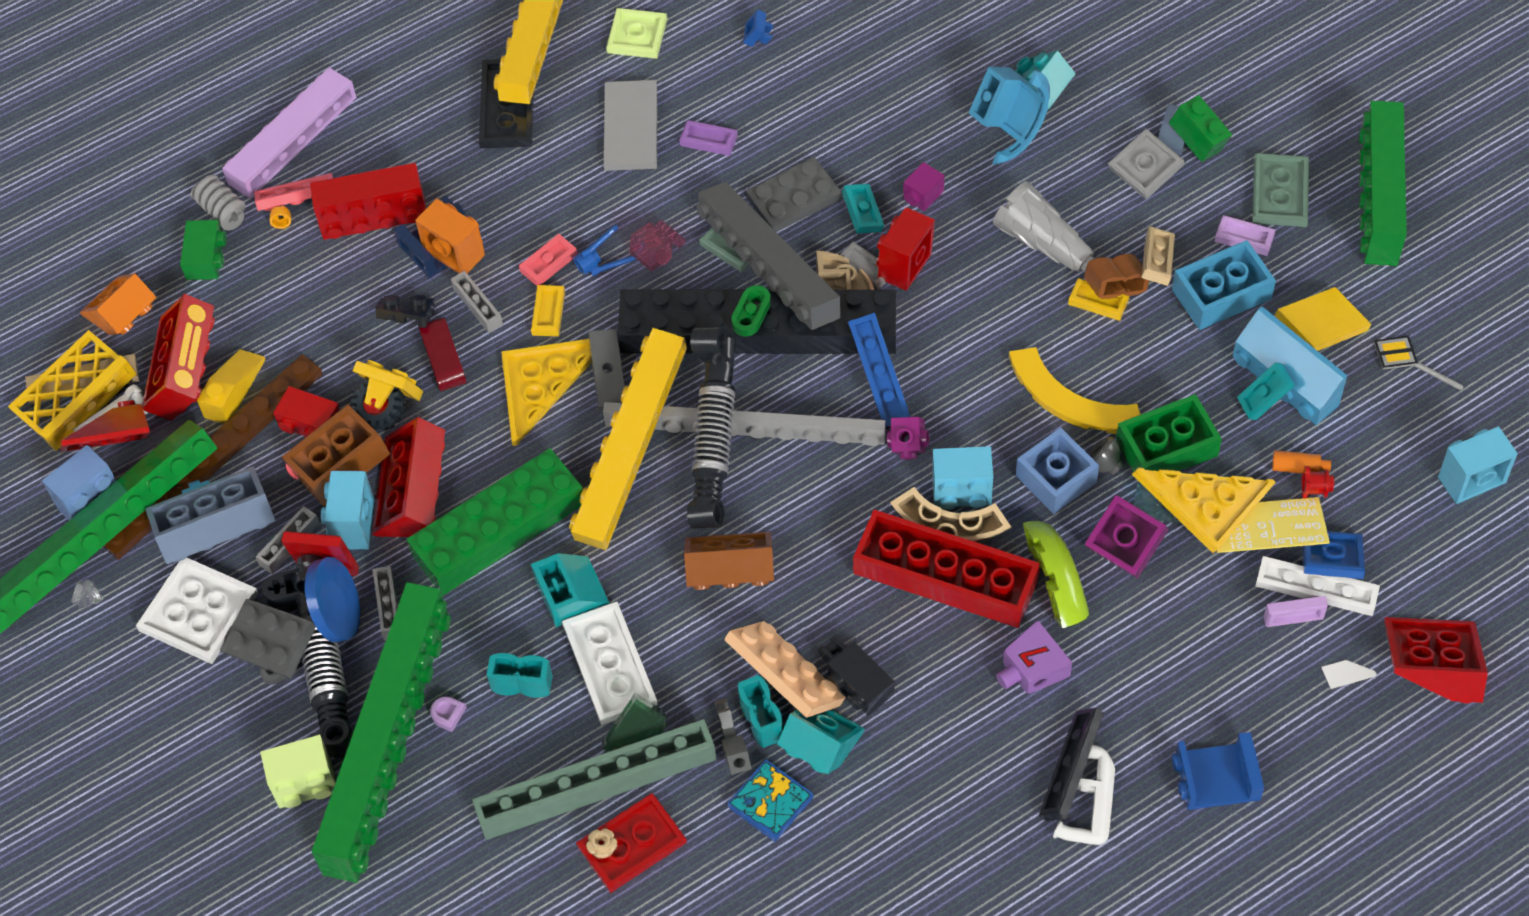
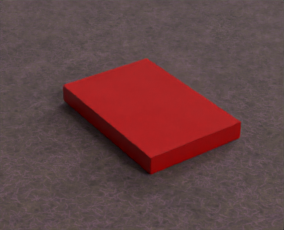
M283 532L282 543L296 564L299 557L307 554L318 555L322 558L334 557L342 562L351 576H358L359 566L340 536Z
M651 793L596 829L599 831L608 829L614 833L617 847L609 857L597 858L587 850L586 844L589 841L588 836L590 834L577 841L576 845L607 890L612 893L686 844L687 839L655 795ZM599 841V844L603 845L604 841Z

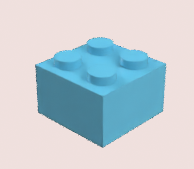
M1499 426L1489 431L1484 429L1476 433L1472 438L1465 441H1455L1448 447L1438 478L1454 502L1458 504L1505 484L1518 453Z
M991 446L933 449L932 483L935 506L943 509H953L965 506L982 508L992 505L993 467Z
M331 471L330 482H326L324 487L327 504L321 510V522L326 525V535L340 536L348 549L369 550L375 499L366 472Z

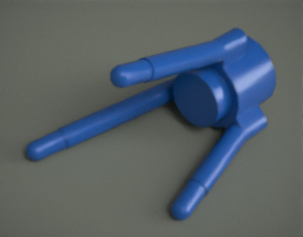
M614 225L590 247L573 257L576 267L584 276L590 272L594 277L602 271L637 259L635 255L598 266L601 259L595 249L618 229L617 225Z

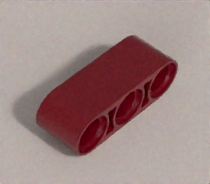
M445 317L428 322L427 327H419L440 392L467 384Z

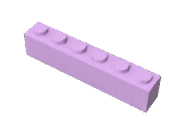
M330 67L317 76L307 89L300 92L290 105L282 109L273 121L265 125L255 138L247 142L238 154L227 161L222 170L228 185L251 199L254 196V191L263 188L356 99L352 81Z

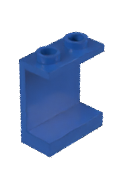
M1251 732L1240 733L1236 744L1186 751L1185 742H1178L1176 753L1172 754L1174 771L1180 772L1181 781L1178 782L1179 795L1181 800L1186 799L1188 810L1261 800L1264 785Z

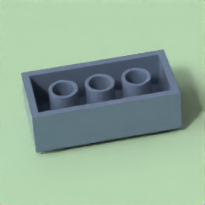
M254 466L145 508L155 540L166 564L184 560L189 555L209 550L217 544L237 539L242 534L255 529H262L276 521Z

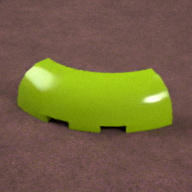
M1041 521L1024 522L1023 527L1028 550L1035 561L1040 563V568H1042L1045 576L1049 577V581L1045 582L1055 621L1062 628L1080 623L1089 616V611L1076 566L1066 543L1050 524Z

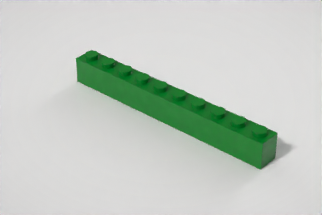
M187 420L0 579V634L146 510L145 508L155 503L218 449L202 427L191 420Z

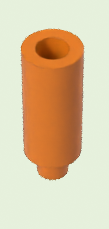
M1278 450L1273 452L1272 471L1302 474L1304 466H1310V471L1320 472L1328 469L1330 472L1331 460L1321 459L1320 454Z

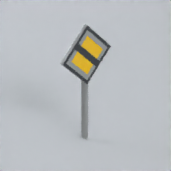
M1409 336L1374 340L1383 370L1415 366L1459 390L1463 389V385L1419 363Z

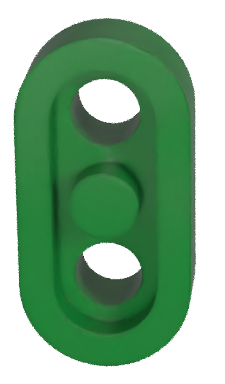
M754 285L744 291L732 315V328L738 335L751 336L759 330L771 305L770 293L765 287Z

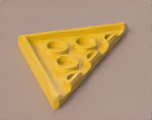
M589 339L501 351L513 446H517L592 363Z
M1138 468L1132 473L1212 553L1221 547L1276 483L1273 479L1255 480L1253 477H1220L1217 474H1185L1180 471H1150L1144 468Z

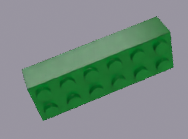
M1371 100L1369 110L1363 112L1362 127L1364 128L1359 129L1358 144H1363V149L1359 151L1358 160L1359 165H1363V171H1360L1359 187H1363V192L1360 193L1359 209H1363V214L1360 215L1359 230L1364 231V237L1361 236L1359 250L1360 253H1364V264L1398 266L1407 235L1404 102Z
M549 448L407 538L411 555L434 586L441 590L442 596H444L579 509L582 505L580 504V496L583 488L552 449Z

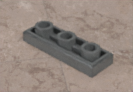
M616 329L589 331L588 333L598 411H603L604 402L623 403L621 402V395L624 389V380ZM604 370H610L611 372L606 373Z

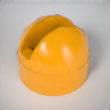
M282 205L281 207H273L269 215L270 224L277 229L287 228L291 224L289 209Z

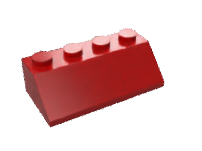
M417 417L385 437L384 444L390 455L381 461L371 535L375 537H411L435 521V506L439 496L438 483L442 472L441 460L445 448V429Z

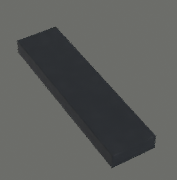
M1097 707L1078 710L1074 714L1039 812V817L1045 821L1067 819L1104 714Z

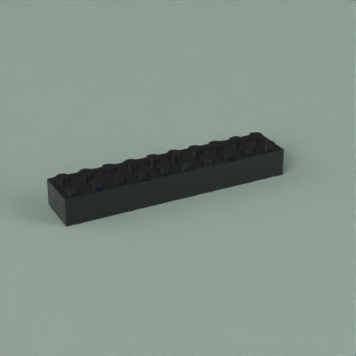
M746 289L620 290L617 333L620 353L642 354L641 345L645 336H650L652 328L684 337L687 347L685 354H694L691 349V333L693 329L722 326L736 337L735 354H859L848 322L875 313L888 353L896 354V290L833 289L840 296V319L811 330L804 322L797 318L796 313L789 306L787 307L783 304L781 298L774 291L772 292L770 289H767L770 293L771 305L759 330L751 336H740L732 328V315Z

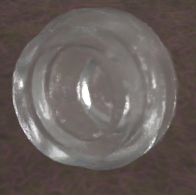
M77 581L71 603L78 604V608H84L103 600V596L100 595L98 588L94 587L92 581Z

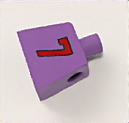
M1037 621L1005 649L1003 663L1006 668L997 673L996 678L1004 689L1018 682L1026 693H1033L1070 677L1072 662L1041 623Z

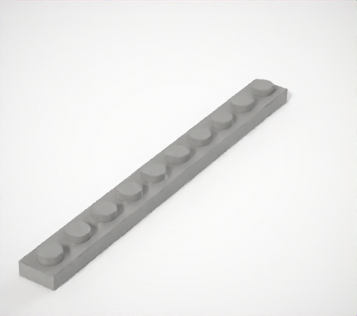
M604 402L603 415L606 427H611L612 416L615 411L620 410L622 403ZM664 406L655 430H667L671 433H678L680 431L695 432L698 429L696 425L699 422L696 419L699 417L697 413L700 410L698 408ZM733 411L731 437L744 435L753 438L775 437L782 440L805 439L811 442L835 441L840 444L851 442L863 443L869 446L885 445L886 420Z

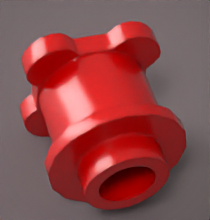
M1304 466V471L1301 474V497L1307 498L1308 494H1314L1327 498L1328 492H1333L1334 476L1329 475L1328 469H1324L1323 472L1310 471V466Z

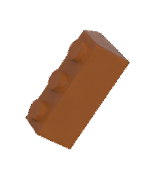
M346 405L284 454L282 459L305 488L325 507L327 499H325L324 487L326 482H330L331 471H365L367 473L390 455L380 435L349 405Z
M771 531L685 537L684 560L687 587H693L695 590L709 589L711 585L734 588L738 587L740 583L763 586L767 585L769 581H774Z

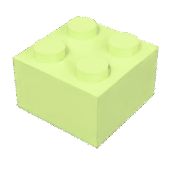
M320 735L260 752L267 784L279 808H293L307 800L324 799L333 792L336 783L331 758Z

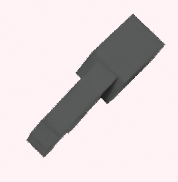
M726 698L714 701L724 737L721 740V744L731 775L752 770L742 734H736Z

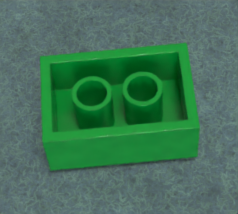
M1196 394L1118 423L1116 441L1133 472L1138 468L1150 471H1181L1218 457L1222 441L1221 436Z

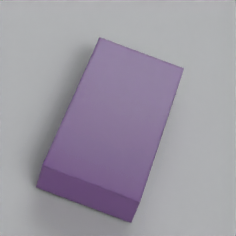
M687 120L680 137V146L731 156L738 133L735 129Z

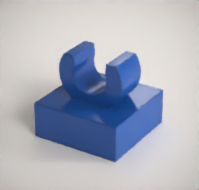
M757 9L745 23L744 44L752 47L758 40L763 44H768L772 39V36L767 33L773 29V25L765 22V12Z

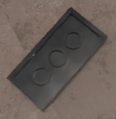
M501 59L482 60L479 125L480 149L531 147L533 144L534 92L530 104L499 101L498 90L494 89V78L496 74L500 73Z

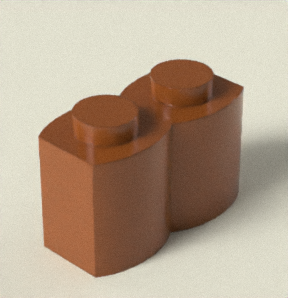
M1123 254L1113 259L1107 257L1093 259L1087 262L1084 275L1086 282L1098 298L1112 299L1122 294L1128 296L1141 294L1147 291L1150 281L1141 278L1143 264L1133 254Z

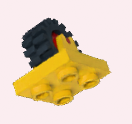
M368 360L366 364L356 361L353 372L365 379L368 384L365 385L362 382L358 385L361 390L357 391L355 389L353 394L357 397L356 399H351V404L355 406L352 409L374 430L386 431L387 426L392 429L395 427V421L400 423L402 420L399 417L400 413L405 415L406 410L402 407L406 405V400L402 397L406 396L420 401L423 390L416 386V380L409 378L408 374L396 369H392L391 372L384 369L383 365Z

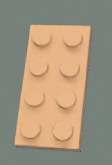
M765 621L731 630L724 639L806 718L839 707L846 698L838 691L834 683L825 679L817 671L815 665L806 661L792 644L786 642L776 633V629Z

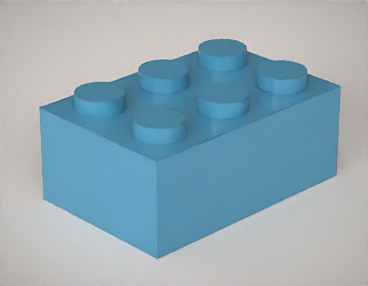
M1246 240L1175 270L1172 290L1197 328L1202 330L1271 300L1276 280L1249 241Z

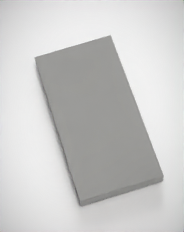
M657 80L605 82L604 171L657 169Z

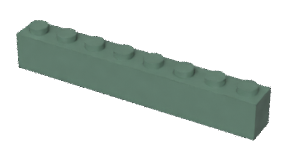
M703 719L474 798L472 801L485 840H489L715 761V747L706 722Z

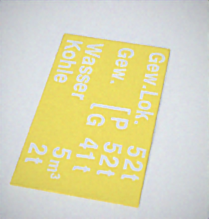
M1319 497L1258 502L1221 545L1217 553L1330 544Z

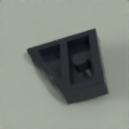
M388 295L380 298L375 308L376 318L393 320L403 324L407 323V318L417 320L418 327H427L435 309L434 298H426L423 295H415L410 298Z

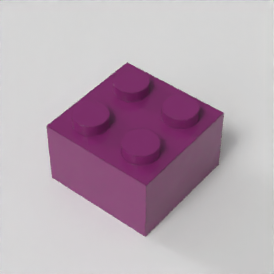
M1115 495L1084 545L1089 550L1138 579L1167 534L1168 528L1165 524Z

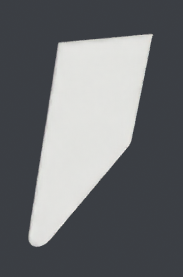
M1348 660L1321 667L1331 689L1376 676L1374 670Z

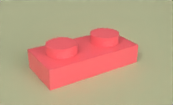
M557 234L519 265L520 272L536 286L541 285L578 254L577 248L560 234Z

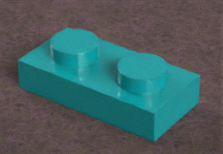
M844 185L842 195L856 233L882 232L884 223L870 185Z
M1275 362L1237 398L1250 420H1257L1295 385L1283 364Z

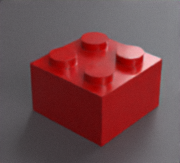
M905 207L900 216L896 215L893 218L890 230L887 234H882L877 244V249H879V256L876 261L878 278H884L885 282L905 291L908 290L932 255L935 219Z

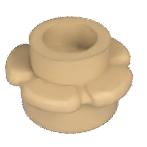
M602 829V831L594 830L588 836L589 841L586 844L587 850L595 857L607 858L616 849L617 840L614 838V833L608 829ZM603 840L604 844L600 845L599 841Z

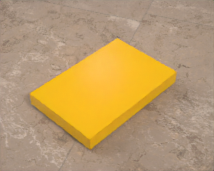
M1336 287L1279 308L1274 315L1317 351L1367 332L1372 325Z

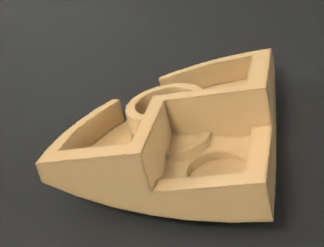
M816 252V273L832 289L874 290L873 284L866 272L861 268L858 273L853 266L849 265L848 258L831 252Z

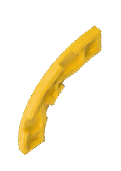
M1036 347L1009 351L1012 368L1019 382L1031 393L1032 398L1045 410L1072 425L1087 430L1093 428L1106 431V433L1117 434L1118 423L1140 415L1138 404L1113 405L1100 403L1081 397L1065 388L1046 369Z

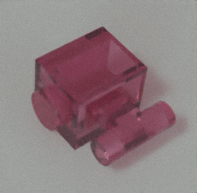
M660 221L656 226L650 222L631 234L629 253L652 272L670 261L673 243L680 248L685 244L686 239L664 221Z

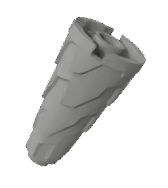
M1027 181L1021 183L1006 198L1009 201L1005 207L1001 205L994 217L993 225L1010 236L1017 238L1030 248L1039 250L1055 262L1062 263L1073 271L1080 272L1083 270L1085 272L1087 262L1094 259L1092 249L1060 217L1061 213L1045 200L1031 183Z

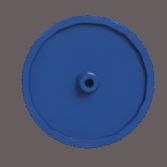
M325 557L313 561L308 567L305 577L306 602L313 623L321 635L330 642L337 643L349 640L354 637L360 624V602L355 583L347 568L338 559Z

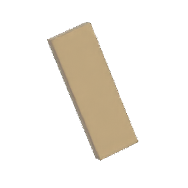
M1154 227L1148 228L1145 238L1141 278L1168 286L1172 273L1174 233Z

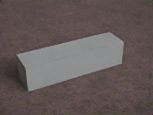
M465 271L450 279L454 291L488 333L503 325L500 313Z
M303 506L256 556L259 566L273 574L290 556V553L282 543L283 532L312 533L320 524L317 515Z
M391 566L373 569L380 628L384 641L387 639L398 608Z

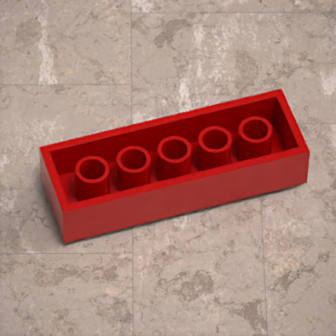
M875 509L871 514L853 556V573L855 575L1016 628H1020L1039 579L1040 563Z

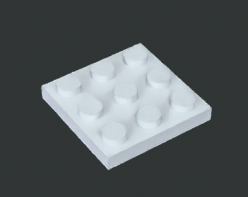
M186 557L184 560L179 561L136 627L138 631L213 664L221 652L220 650L245 599L254 601L258 591L255 587Z

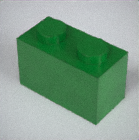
M1200 95L1180 105L1169 121L1171 127L1201 162L1219 153L1233 135Z
M218 220L186 221L180 262L186 280L218 279L219 269L224 267L222 247H225L227 244L226 232L222 231Z

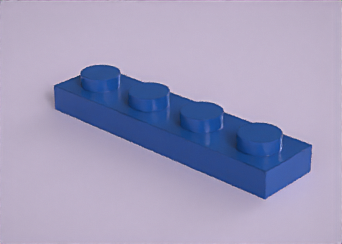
M872 313L849 321L848 324L881 420H886V428L891 427V418L910 417L876 315Z

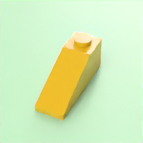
M240 349L209 378L197 399L204 418L225 424L236 414L266 360L264 356Z

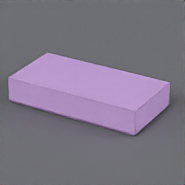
M1223 215L1215 236V242L1234 246L1248 240L1256 253L1268 256L1276 229Z
M1326 596L1267 604L1263 617L1265 626L1273 627L1323 620L1328 607Z

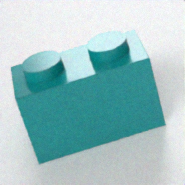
M832 709L807 718L800 711L796 710L790 713L777 745L784 748L788 755L794 758H801L811 764V768L815 771L829 774L841 766L862 736L865 728Z

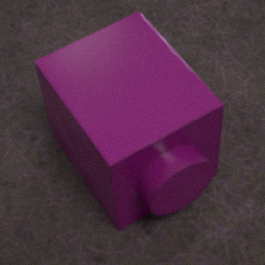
M923 162L903 182V198L911 206H916L925 211L944 192L945 175Z

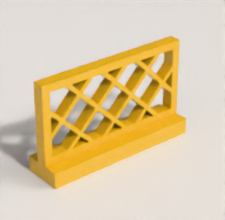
M88 330L22 392L8 408L41 436L49 446L57 451L60 448L61 440L74 433V428L95 415L137 373L126 359L116 354ZM92 341L95 344V353L82 354V349ZM112 358L114 360L106 369H100V359ZM94 360L93 370L81 371L82 361ZM75 362V372L62 374V368L67 363ZM93 377V382L86 388L79 389L80 378ZM74 379L73 390L61 391L62 380ZM55 381L54 392L42 393V387L47 382ZM73 396L71 403L65 408H59L60 398ZM54 398L53 409L40 410L41 400ZM27 401H35L34 411L22 412L19 408ZM52 416V421L41 429L39 427L40 417Z

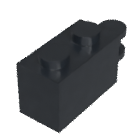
M836 636L830 638L828 645L818 648V653L828 663V681L834 683L838 691L841 689L848 696L850 704L859 711L861 709L869 716L895 695V681L855 642L846 647ZM837 652L840 653L836 657L833 656Z

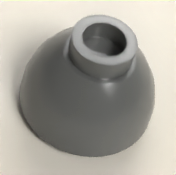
M1113 437L1103 439L1088 454L1099 465L1098 473L1109 472L1111 475H1114L1124 464L1120 460V447Z

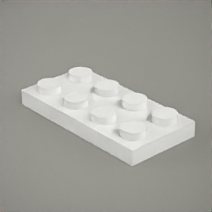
M618 602L562 621L601 725L658 705Z

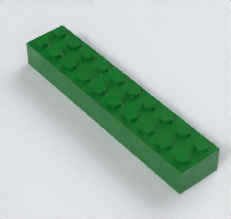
M406 582L311 851L323 876L358 883L361 873L364 874L367 870L370 846H374L378 838L377 825L379 819L384 818L387 812L388 801L386 799L389 790L395 788L398 764L403 763L405 759L407 737L413 735L416 711L421 710L424 703L423 691L426 683L429 684L432 680L434 658L440 656L443 632H447L450 627L451 616L448 615L447 603L444 601L441 590L438 588Z

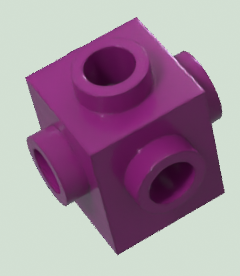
M920 417L891 418V431L887 432L888 448L892 449V453L900 455V459L903 460L917 459V454H925V447L929 446V431L925 430V420Z

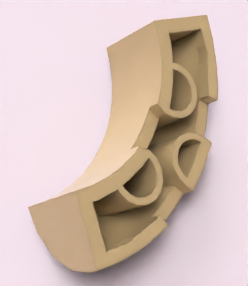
M915 487L890 502L903 519L970 541L991 538L1011 528L995 503L977 511L954 513L942 510L940 507L930 503Z

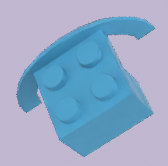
M988 67L968 113L982 125L1001 127L1017 140L1006 150L997 152L992 162L993 165L1002 164L1015 158L1028 147L1038 133L1047 113L1050 99V83L1042 72L1034 70L1028 82L1010 67Z

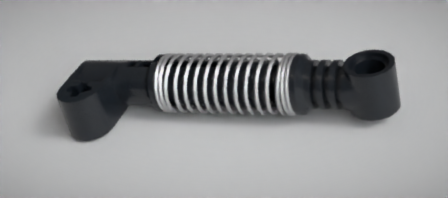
M718 326L695 328L691 333V349L694 355L706 364L704 382L700 385L698 395L701 398L698 401L701 405L697 407L700 410L697 413L699 417L696 419L699 422L696 425L698 429L695 431L697 442L694 443L697 448L693 450L696 454L693 455L695 460L692 462L694 464L692 466V476L695 478L696 484L694 485V498L689 502L687 508L688 523L693 529L721 528L725 520V508L720 499L722 498L723 481L727 479L729 470L727 465L729 464L728 459L730 456L728 453L730 452L729 447L731 445L730 434L732 433L731 428L733 426L731 422L733 421L732 416L734 414L732 410L734 409L733 404L736 394L735 388L732 385L736 337L724 327Z
M297 569L274 574L264 581L262 592L269 607L283 612L297 610L298 617L313 622L307 607L305 594L297 591L294 586L295 577L299 574ZM293 588L294 593H290L289 589ZM315 628L302 655L311 707L316 710L319 735L328 754L334 758H342L346 755L352 735L346 709L348 693L339 645L324 638L318 629ZM342 735L340 739L331 741L335 736Z

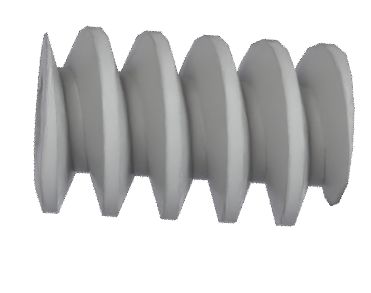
M216 175L205 177L191 190L190 196L214 220H218L224 230H234L243 222L245 203L229 187H226L225 183L220 181Z

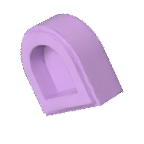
M447 696L436 699L430 708L433 722L437 726L453 732L466 710V704Z

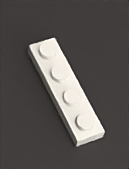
M1265 556L1262 558L1256 587L1303 599L1326 596L1327 603L1330 606L1373 616L1380 585L1352 578L1304 574L1303 566Z

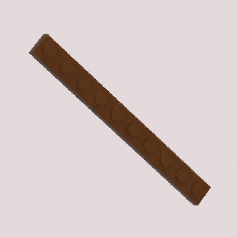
M301 354L210 436L218 449L151 506L181 495L182 490L190 488L188 483L198 479L200 483L208 480L275 419L273 412L289 386L306 391L323 375L321 368ZM146 510L103 546L117 560L121 559L152 530Z

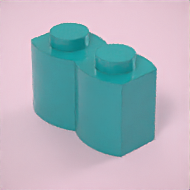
M508 653L493 654L489 658L487 678L491 691L497 694L508 696L522 693L533 698L550 695L553 675L549 660L544 657L529 655L518 658Z
M759 675L739 682L740 708L745 718L751 722V731L755 741L762 748L778 743L783 731L782 718L778 707L770 699V690L767 683Z

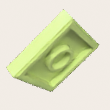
M617 8L606 47L607 53L657 59L667 23V14Z

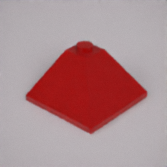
M134 400L118 402L117 408H112L61 440V453L80 450L86 445L93 448L146 439L150 431L142 404L135 405Z
M1384 618L1395 674L1450 701L1483 703L1488 671L1475 621Z

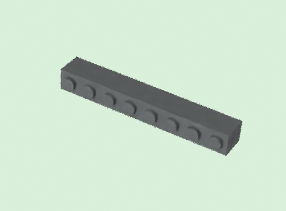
M727 182L698 192L699 204H697V211L699 216L711 225L715 233H719L728 247H732L739 254L740 259L753 269L756 276H760L767 283L768 288L781 298L783 304L787 307L789 306L796 313L797 318L801 322H804L811 330H814L840 319V296Z

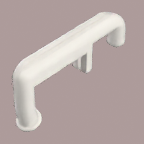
M1092 745L1088 758L1098 760L1096 780L1081 778L1077 788L1082 792L1094 793L1091 830L1063 825V822L1060 821L1055 829L1053 838L1058 837L1068 841L1102 845L1108 839L1115 767L1106 750Z

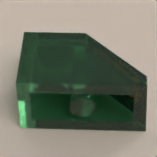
M634 693L602 740L603 749L610 752L662 734L667 726L665 711L637 693Z

